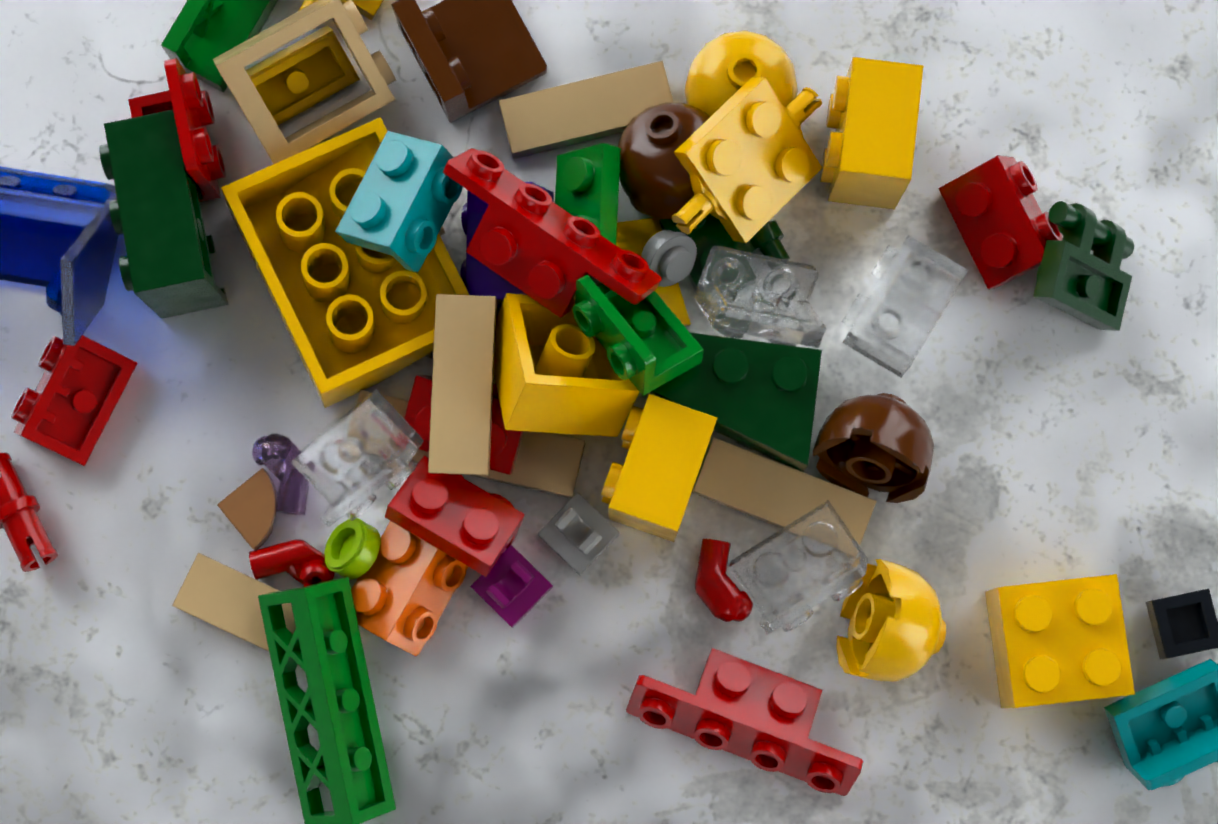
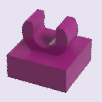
M510 545L501 554L488 576L481 575L470 587L514 628L553 588V585L521 553Z

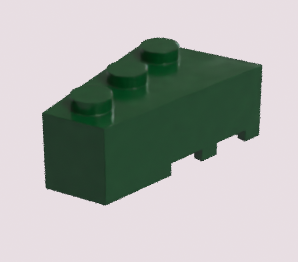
M173 110L105 123L107 144L100 145L99 153L105 176L108 180L114 179L117 199L109 202V210L117 235H124L127 255L119 258V267L126 290L133 291L136 296L162 319L229 305L225 288H219L214 281L210 254L215 253L216 249L212 235L206 236L200 205V200L203 199L202 190L186 171Z
M691 333L704 349L702 363L644 396L640 392L638 396L646 400L648 395L651 394L717 417L714 431L735 440L741 446L750 450L754 449L786 466L804 472L809 462L822 350Z

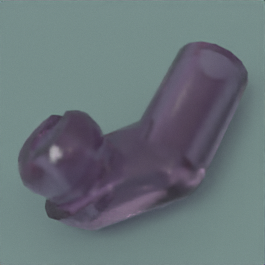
M272 433L269 436L258 438L252 449L254 461L258 465H265L280 480L276 512L305 515L311 474L309 460L290 438L282 434Z

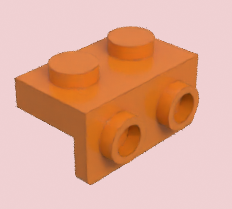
M390 521L381 536L380 550L375 562L365 574L357 578L351 589L358 625L414 656L419 655L426 642L433 636L438 620L453 593L462 584L468 566Z

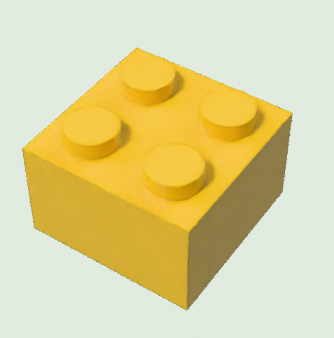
M853 57L847 75H837L834 94H831L826 120V128L836 129V132H830L828 147L824 148L821 163L822 169L820 171V182L830 183L829 202L895 210L912 177L923 65Z
M506 293L496 318L494 377L505 430L618 437L639 394V390L630 379L622 380L615 373L609 363L605 348L595 336L589 338L581 331L575 321L572 310L562 318H559L528 295Z
M651 394L647 397L644 409L632 406L621 438L623 440L621 447L628 449V454L624 465L612 462L601 493L603 496L602 502L609 504V520L675 542L717 417Z
M1117 574L1004 586L985 591L1001 708H1019L1135 695Z

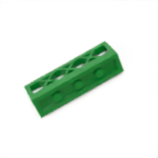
M187 0L161 46L170 59L177 58L186 73L194 72L197 79L225 92L228 86L213 59L259 34L278 0Z
M349 577L259 595L258 600L304 823L360 824L396 810ZM291 603L296 625L294 634L286 628L282 604ZM297 665L306 673L308 683L306 693L298 686L295 672ZM309 723L318 732L320 741L318 751L310 744L307 731ZM321 781L330 790L334 811H324L319 789Z

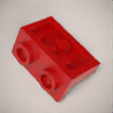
M67 330L62 339L53 336L38 363V367L45 370L35 391L28 387L23 391L12 412L11 418L18 421L14 433L85 466L138 363L76 331Z

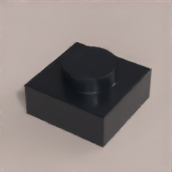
M1209 589L1146 602L1160 659L1218 648V622Z

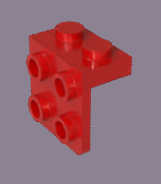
M177 58L165 60L164 67L169 90L128 99L131 117L173 110L186 171L202 190L203 199L200 202L221 198L217 179L225 178L226 172L218 144H211L207 131V125L215 124L209 94L206 90H200L195 73H186Z

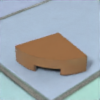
M262 468L217 504L253 550H258L272 533L277 512V492L274 482L268 472Z

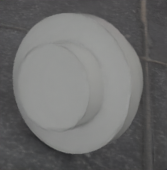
M663 230L653 235L647 241L641 257L646 260L651 270L662 277L658 286L667 287L678 283L689 275L696 260L697 247L695 242L685 233Z

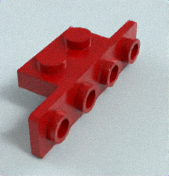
M471 148L447 161L443 173L489 204L466 252L559 318H562L572 310L576 298V280L585 275H591L634 305L655 291L660 284L662 277L649 268L644 258L632 251L622 250L600 235L599 229L592 222L582 217L571 215L552 202L551 196L544 189L534 184L525 183L507 171L502 161L493 154Z
M714 648L711 649L695 695L645 675H639L626 708L628 714L638 717L650 727L670 729L695 739L698 744L705 748L724 750L748 759L762 770L770 772L779 771L805 781L811 788L823 793H836L846 796L861 773L863 766L861 758L808 738L822 689Z

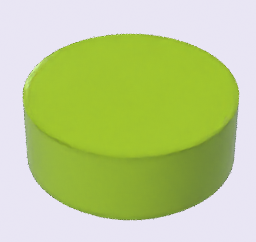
M351 518L342 522L335 528L326 543L324 557L327 568L344 578L349 577V580L357 579L365 574L375 562L380 550L381 538L378 530L359 518Z

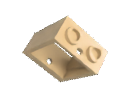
M318 0L213 59L218 71L273 164L311 148L395 100L388 87L389 84L396 81L395 76L380 51L370 55L360 35L368 31V28L352 0L344 4L340 0ZM332 18L371 90L285 138L244 67Z

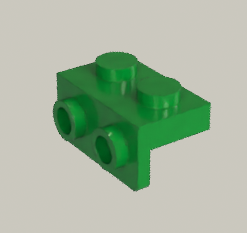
M600 143L557 155L555 204L573 216L582 217L592 222L599 229L600 235L616 245L621 148Z
M589 275L576 280V298L572 311L577 325L587 337L595 336L607 351L609 363L615 373L622 380L630 379L643 396L702 363L704 349L655 291L634 305L604 284L597 286Z

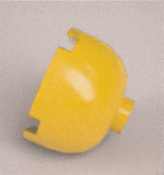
M746 30L724 33L706 43L692 61L685 84L686 104L704 111L711 117L750 78L765 77L781 103L787 106L798 93L794 65L783 47L766 35Z
M875 559L878 566L866 563L860 568L851 582L842 604L840 617L850 619L848 638L837 635L838 661L846 674L871 680L895 682L909 678L927 664L933 654L939 652L946 637V623L942 619V611L935 590L918 572L900 564Z

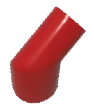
M301 539L249 552V561L256 580L286 572L305 587L332 580L335 575L333 571L327 568L324 554Z
M702 539L695 580L697 595L714 617L725 622L745 620L752 611L753 602L747 591H740L726 574L731 543L714 539Z

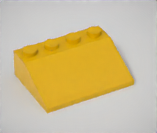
M381 117L221 187L231 216L324 408L359 393L360 390H366L433 352L436 294L469 295L439 233L435 246L428 253L421 269L418 272L406 270L393 256L348 243L335 232L387 133Z

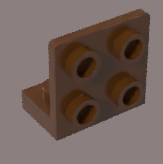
M398 0L391 4L398 27L450 123L547 73V64L512 0H444L422 12L415 0Z

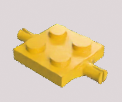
M765 77L750 78L674 151V154L690 175L691 186L694 192V196L677 213L672 215V221L677 223V228L685 234H690L710 213L720 220L733 241L747 243L822 169L821 164L803 138L800 126L822 105L821 99H817L819 95L811 88L805 87L787 106H784Z

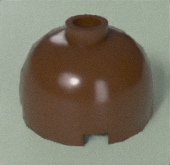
M662 103L647 108L630 121L618 143V147L621 148L619 179L623 191L637 211L655 219H672V215L677 213L694 196L690 175L682 166L674 151L710 118L707 113L685 103Z
M881 393L848 399L838 406L822 425L813 448V456H819L816 468L832 484L865 497L869 496L868 488L878 492H888L886 502L900 503L914 500L925 491L931 471L934 443L931 431L925 420L898 396Z

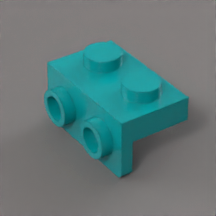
M387 131L335 232L348 243L391 255L406 270L418 272L428 253L435 246L437 235L454 202L457 201L462 192L463 186L443 173L447 161L454 157L442 144Z
M1212 659L1140 690L1135 695H1129L1104 707L1124 766L1147 790L1174 785L1181 781L1185 775L1218 762V664Z

